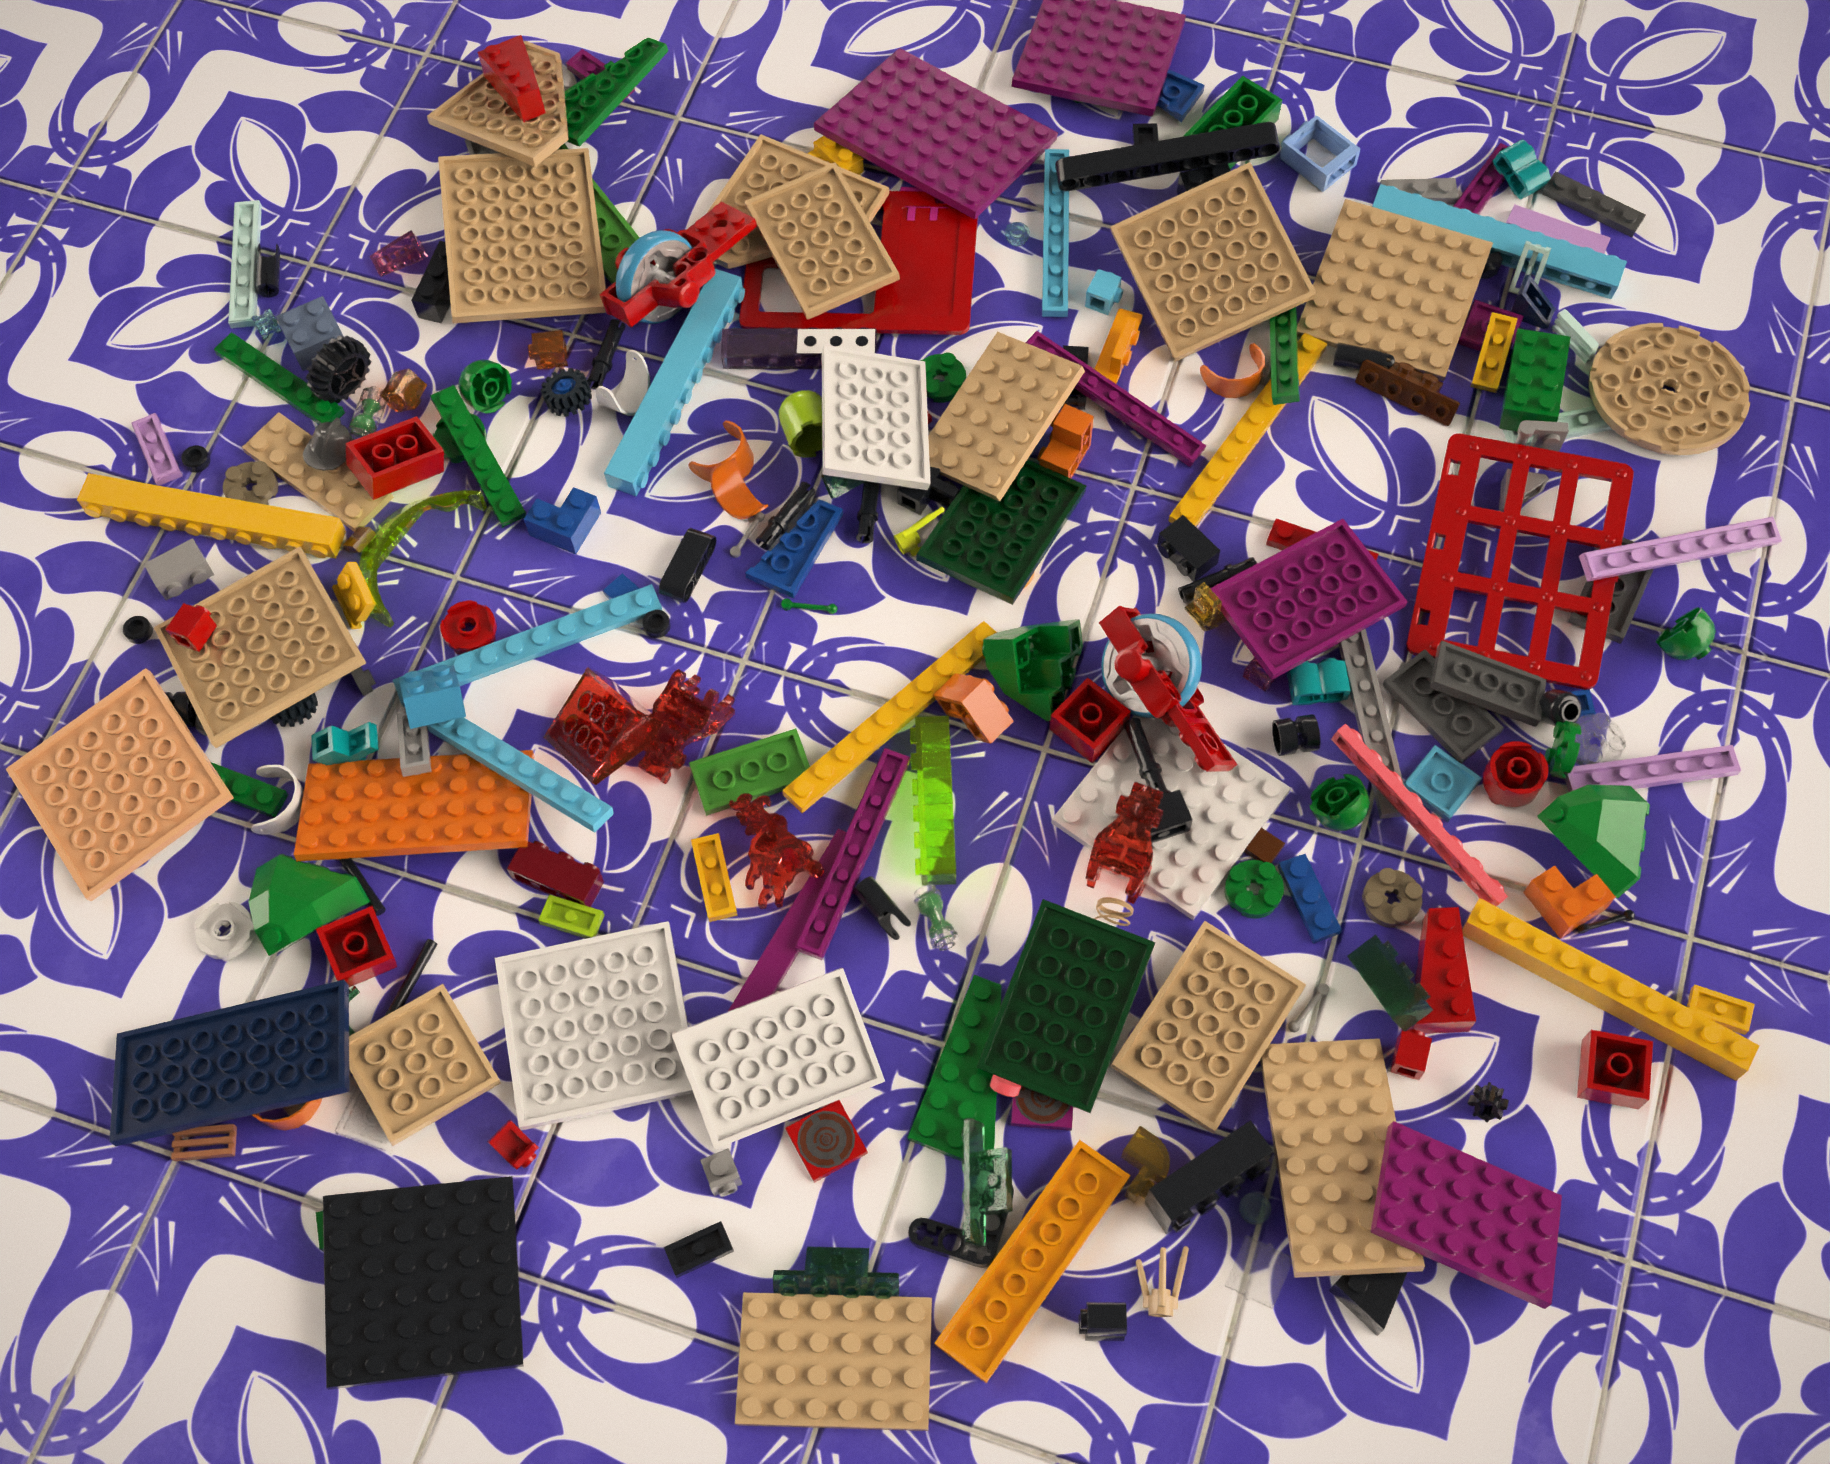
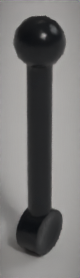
M1626 910L1618 916L1591 924H1582L1577 927L1579 934H1582L1591 929L1618 921H1632L1635 918V913L1632 910Z

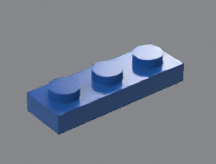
M1306 853L1279 862L1277 866L1313 944L1339 935L1342 929Z

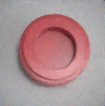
M994 1074L992 1076L990 1087L995 1092L1008 1097L1018 1096L1021 1085Z

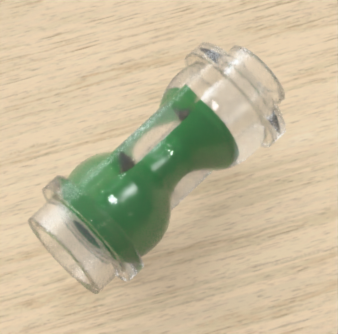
M371 386L363 389L348 427L352 440L376 432L388 401L387 395L381 388ZM377 413L376 418L374 420L373 415Z
M934 884L920 887L914 892L915 899L913 902L918 907L919 912L928 917L931 924L929 937L932 948H939L940 951L955 946V941L959 938V935L953 925L944 920L941 912L943 909L941 891L936 889Z

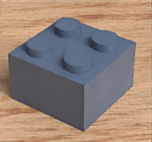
M323 296L275 316L302 371L307 370L312 365L311 359L316 357V351H320L323 348V344H329L331 338L336 339L339 335L343 336Z

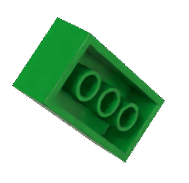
M1242 76L1184 136L1263 122L1275 124L1279 120L1283 99ZM1237 162L1228 163L1230 170Z
M1517 328L1511 352L1499 429L1518 431L1520 423L1526 420L1558 421L1571 336Z

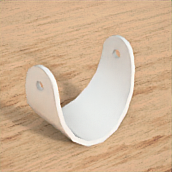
M635 350L627 351L626 370L618 391L613 395L608 388L603 386L597 387L595 393L599 404L627 416L635 415L650 387V375L643 356Z
M282 765L258 767L256 774L261 777L290 779L294 782L295 791L291 802L282 813L273 819L252 825L251 831L263 835L284 832L294 826L300 818L304 789L289 768Z

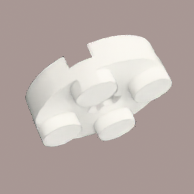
M228 901L229 903L212 904L202 911L196 920L195 942L211 958L231 961L243 953L256 936L251 914L244 906L236 902ZM231 925L230 933L220 936L221 931L219 928Z

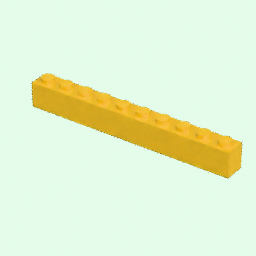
M88 473L77 498L84 512L94 518L102 516L117 522H136L144 527L152 525L167 531H186L194 536H199L200 534L208 535L217 540H236L244 545H249L250 543L258 544L267 549L280 548L291 552L301 547L304 553L312 554L318 558L330 557L336 559L346 534L340 518L90 473Z
M1481 898L1478 899L1462 928L1464 937L1735 1081L1748 1072L1760 1045Z

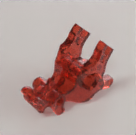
M677 669L671 675L666 687L653 704V733L648 736L643 735L637 744L639 748L645 751V755L639 761L638 767L664 784H667L670 780L672 768L679 770L684 765L687 755L683 753V750L687 745L717 733L735 714V709L731 707L735 701L733 696L728 694L718 703L719 692L711 688L706 692L704 699L697 696L700 692V688L697 685L700 683L701 677L694 674L685 681L687 674L680 669Z
M1134 782L1129 797L1120 795L1115 811L1119 816L1098 833L1095 838L1086 871V886L1094 889L1103 870L1129 880L1125 894L1128 895L1127 902L1135 904L1138 897L1142 895L1152 870L1153 850L1150 832L1152 827L1158 829L1164 812L1158 809V806L1161 803L1164 792Z
M743 793L737 798L735 803L731 800L729 805L732 810L738 811L736 812V817L742 826H746L745 834L747 836L756 834L751 840L748 852L751 863L746 875L745 886L748 890H753L755 881L761 875L763 878V889L758 899L759 908L766 909L767 902L773 895L775 897V905L783 907L785 892L793 883L797 874L807 872L812 877L818 878L824 873V867L819 861L812 859L814 850L808 842L797 839L796 836L788 832V822L784 816L778 813L770 814L764 809L765 804L767 807L771 806V800L768 796H759L751 802L752 795Z

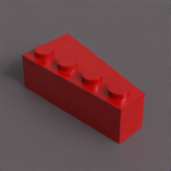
M522 35L496 45H489L484 50L477 52L485 78L523 122L546 113Z
M1459 907L1429 908L1421 925L1419 959L1415 977L1416 985L1412 1003V1019L1409 1029L1419 1030L1424 1034L1469 1032L1476 1022Z

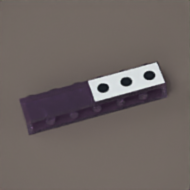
M762 327L757 329H722L723 369H822V349L824 345L877 354V329L866 327L859 329H843L840 327L833 329H818L814 327L808 329H792L788 327L782 329H766Z

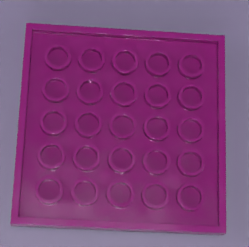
M1043 0L1013 75L1011 87L1153 117L1185 24L1186 15L1116 0Z

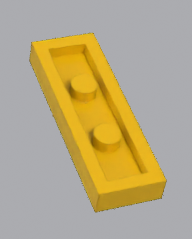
M1492 312L1470 387L1493 393L1497 392L1518 318Z
M719 833L691 839L709 922L738 916Z

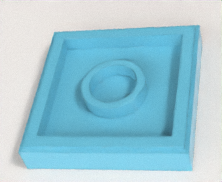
M1434 745L1404 782V786L1410 792L1417 794L1424 806L1448 822L1477 787L1482 777Z

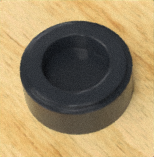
M194 445L188 447L182 453V463L190 472H201L210 464V456L202 446Z
M662 610L648 612L642 620L645 633L652 638L665 636L671 627L669 616Z
M133 616L124 623L123 634L131 643L141 644L150 639L153 634V627L144 616Z

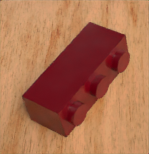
M528 841L527 847H519L507 868L513 880L548 895L550 894L588 907L592 906L604 884L600 869L589 862H584V864L576 862L571 855L559 851L558 854L550 851L548 846L539 841H534L533 843Z

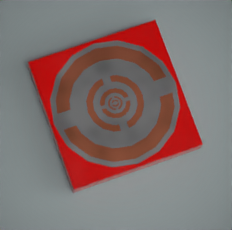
M840 1100L824 1106L785 1128L814 1183L868 1154Z

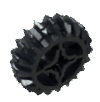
M339 335L336 339L331 338L329 344H323V348L320 351H316L317 355L311 359L312 365L307 368L309 373L306 376L308 380L307 386L319 399L328 401L330 404L333 402L340 403L342 399L347 400L350 394H355V390L361 388V383L366 380L365 376L370 372L368 366L372 362L369 359L371 354L360 341L348 335L345 337Z

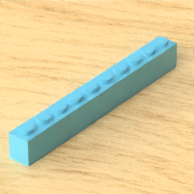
M1380 184L1372 206L1493 242L1490 253L1500 252L1503 259L1501 265L1516 269L1526 241L1534 245L1539 244L1541 247H1549L1551 251L1544 267L1542 278L1609 299L1613 298L1618 289L1627 261L1619 259L1615 255H1606L1589 247L1577 246L1563 239L1558 240L1545 236L1541 232L1520 228L1516 224H1507L1497 221L1490 216L1478 215L1467 209H1459L1447 205L1442 201H1434L1416 193L1411 194L1398 190L1394 186ZM1528 250L1521 270L1523 272H1526L1533 254L1532 250ZM1538 253L1531 272L1532 275H1536L1543 257L1542 253Z
M715 269V276L704 284L697 301L692 306L604 472L608 487L637 496L640 489L646 486L651 468L657 465L662 447L668 444L673 426L679 423L684 405L690 402L695 384L701 381L703 368L706 363H710L712 360L714 347L717 343L721 342L727 323H731L736 305L741 303L744 298L745 289L742 286L740 276Z

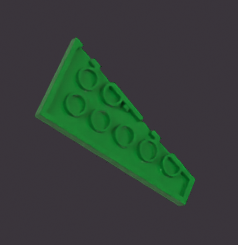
M647 37L625 51V57L616 63L610 61L604 65L605 70L595 75L592 73L565 90L569 139L566 142L580 147L668 52L666 43Z
M974 975L908 1135V1141L993 1173L997 1092L990 1087L993 1074L976 1067L1001 1006L1002 985Z

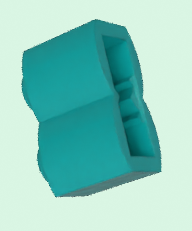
M1523 139L1500 151L1493 160L1499 174L1504 176L1512 192L1521 200L1544 188L1551 179L1548 167L1536 158L1534 148Z
M1327 658L1318 664L1306 661L1287 673L1292 705L1340 702L1348 700L1351 692L1345 661L1337 660L1336 658Z

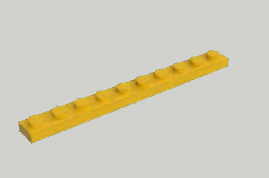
M1304 333L1298 341L1299 386L1327 347V343L1307 333ZM1271 379L1169 515L1168 521L1170 523L1184 515L1197 527L1287 404L1273 405Z
M985 621L981 622L782 790L783 796L801 813H804L936 700L933 694L955 673L966 675L985 659L982 652L983 639L997 632Z

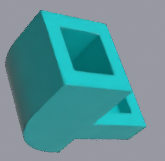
M367 722L350 731L331 725L311 735L313 761L325 765L366 760L367 755L379 750L377 725L371 722Z

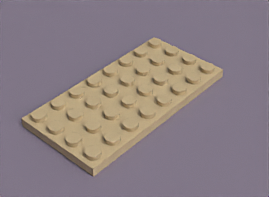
M1380 1039L1270 1044L1261 1057L1260 1063L1294 1278L1423 1271L1425 1267L1423 1255L1370 1232L1387 1128L1393 1121L1396 1122Z

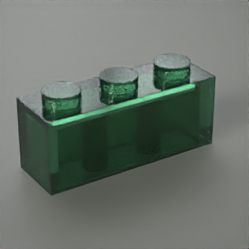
M1375 934L1347 955V957L1392 1020L1405 1032L1433 1011V1008L1427 1002L1431 996L1420 982L1416 985L1413 983L1411 978L1415 976L1404 961L1399 964L1395 958L1399 953L1390 941L1387 940L1383 943Z

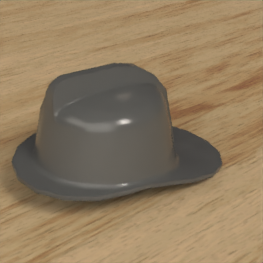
M335 418L333 422H324L316 426L313 436L303 452V459L308 466L326 471L338 468L346 461V443L353 440L350 438L348 429L341 424L340 418Z

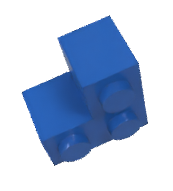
M573 487L561 507L536 499L525 516L524 522L531 537L577 554L602 512L597 496Z

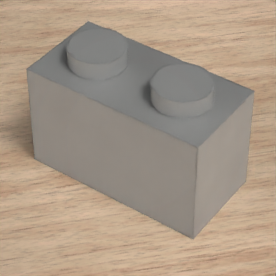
M193 538L144 563L156 588L165 600L179 596L183 591L201 584L215 575Z

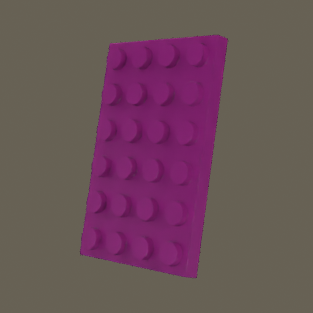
M1344 519L1327 526L1210 588L1208 592L1213 602L1271 680L1399 611L1408 602Z
M1393 1121L1387 1128L1370 1232L1543 1309L1552 1304L1562 1195Z

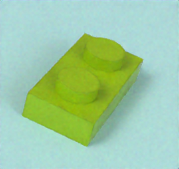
M549 894L538 921L541 925L587 939L596 937L605 914L601 910Z

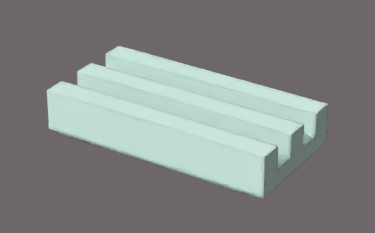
M1529 241L1525 242L1508 292L1518 294L1520 288L1515 286L1528 250H1532L1533 254L1525 276L1531 275L1538 253L1543 254L1534 279L1537 285L1539 284L1551 248L1541 247L1539 244L1534 245Z
M1566 309L1562 310L1557 314L1558 318L1555 319L1552 329L1558 335L1571 336L1569 347L1586 364L1593 359L1599 343Z

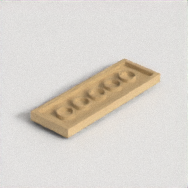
M279 412L242 446L247 455L255 461L265 462L276 476L333 517L340 518L341 522L354 532L359 527H365L394 498L392 493L373 500L348 468L346 461L340 467L326 471L308 466L303 459V452L312 435Z

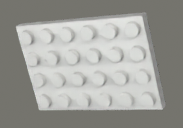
M824 345L822 349L823 475L928 490L930 486L926 369L924 361Z
M843 968L836 969L672 1033L714 1149L885 1082Z

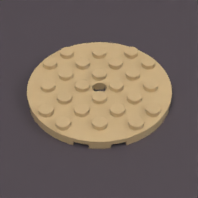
M1647 323L1626 328L1614 334L1605 342L1604 346L1597 352L1591 365L1588 383L1591 399L1599 415L1620 436L1637 446L1654 452L1669 455H1693L1718 448L1738 432L1750 408L1748 394L1750 385L1748 378L1740 363L1724 346L1717 341L1712 343L1699 336L1701 332L1680 325L1677 329L1663 327V323ZM1663 385L1673 387L1675 389V393L1667 389H1662Z

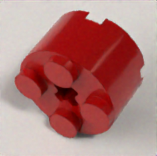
M1512 741L1504 743L1493 753L1484 769L1482 777L1483 786L1492 803L1506 807H1522L1533 802L1543 787L1549 771L1548 763L1541 752H1536L1531 748L1532 745L1528 743Z

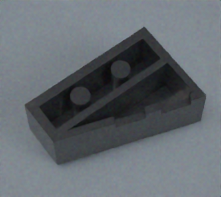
M1407 1272L1342 1275L1329 1291L1378 1336L1386 1327Z

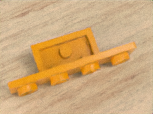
M1122 308L1118 309L1095 366L1097 372L1115 384L1119 380L1123 367L1129 364L1132 354L1130 349L1132 345L1136 346L1140 334L1138 329L1143 318L1142 314Z

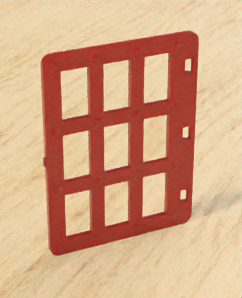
M1453 434L1449 438L1406 643L1407 650L1415 656L1426 650L1435 659L1438 645L1441 641H1445L1542 677L1548 683L1583 690L1594 688L1599 678L1614 586L1618 582L1619 576L1594 580L1590 598L1558 592L1567 542L1596 547L1599 550L1622 545L1634 476L1633 469L1629 465L1619 462L1467 434ZM1480 458L1512 464L1503 512L1471 506ZM1451 462L1460 464L1458 475L1448 474ZM1529 467L1561 473L1553 521L1520 515ZM1579 476L1611 482L1603 530L1570 524ZM1467 523L1500 529L1491 578L1458 572ZM1517 533L1549 538L1540 588L1508 582ZM1436 536L1445 538L1443 549L1433 548ZM1454 590L1487 596L1477 646L1444 640ZM1504 599L1537 606L1528 656L1495 650ZM1554 609L1587 615L1578 667L1545 660ZM1420 611L1430 613L1428 625L1418 624Z

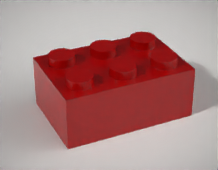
M416 416L347 442L346 463L367 493L375 500L443 473L444 450Z

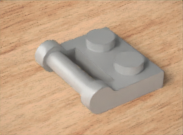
M1522 421L1518 427V436L1515 444L1526 445L1528 439L1535 434L1530 446L1560 451L1569 432L1568 423Z

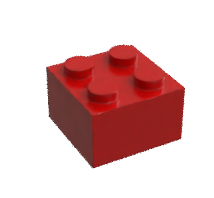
M1087 677L1051 714L1050 730L1093 763L1124 729L1123 724L1130 720L1131 711Z
M373 906L316 929L337 981L345 980L349 987L397 968L394 955Z
M1591 1029L1581 1041L1577 1098L1639 1110L1650 1099L1653 1041Z

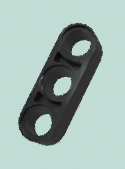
M689 528L686 531L660 581L659 593L661 595L684 603L689 600L714 552L717 541L716 536L694 528Z

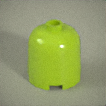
M801 390L785 398L781 403L778 414L786 440L794 455L809 458L815 457V452L822 449V397L816 392Z

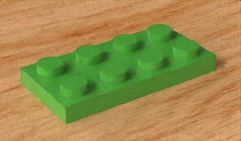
M797 728L689 762L706 816L782 792L785 787L810 767Z

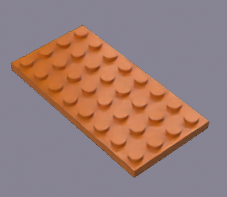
M521 750L522 753L530 758H535L533 750ZM467 754L430 756L432 772L403 777L401 772L400 758L360 760L333 765L309 763L294 857L296 862L527 847L532 794Z

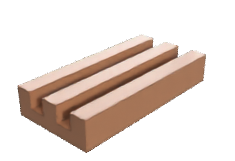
M234 1124L203 1126L173 1133V1136H175L174 1141H172L174 1153H171V1159L173 1161L234 1157L236 1152L237 1126ZM229 1134V1136L183 1140V1137ZM228 1144V1148L182 1152V1148Z

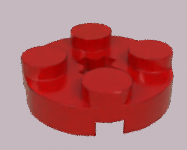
M467 600L454 604L447 610L448 614L444 621L442 619L440 623V631L444 641L455 653L460 655L491 644L496 639L497 623L489 607L486 605L484 607L478 604L477 601ZM470 622L472 626L475 625L471 631H462V629L466 628V623Z

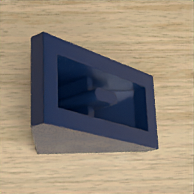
M1526 275L1511 312L1524 316L1522 322L1546 329L1549 327L1556 308L1530 275Z

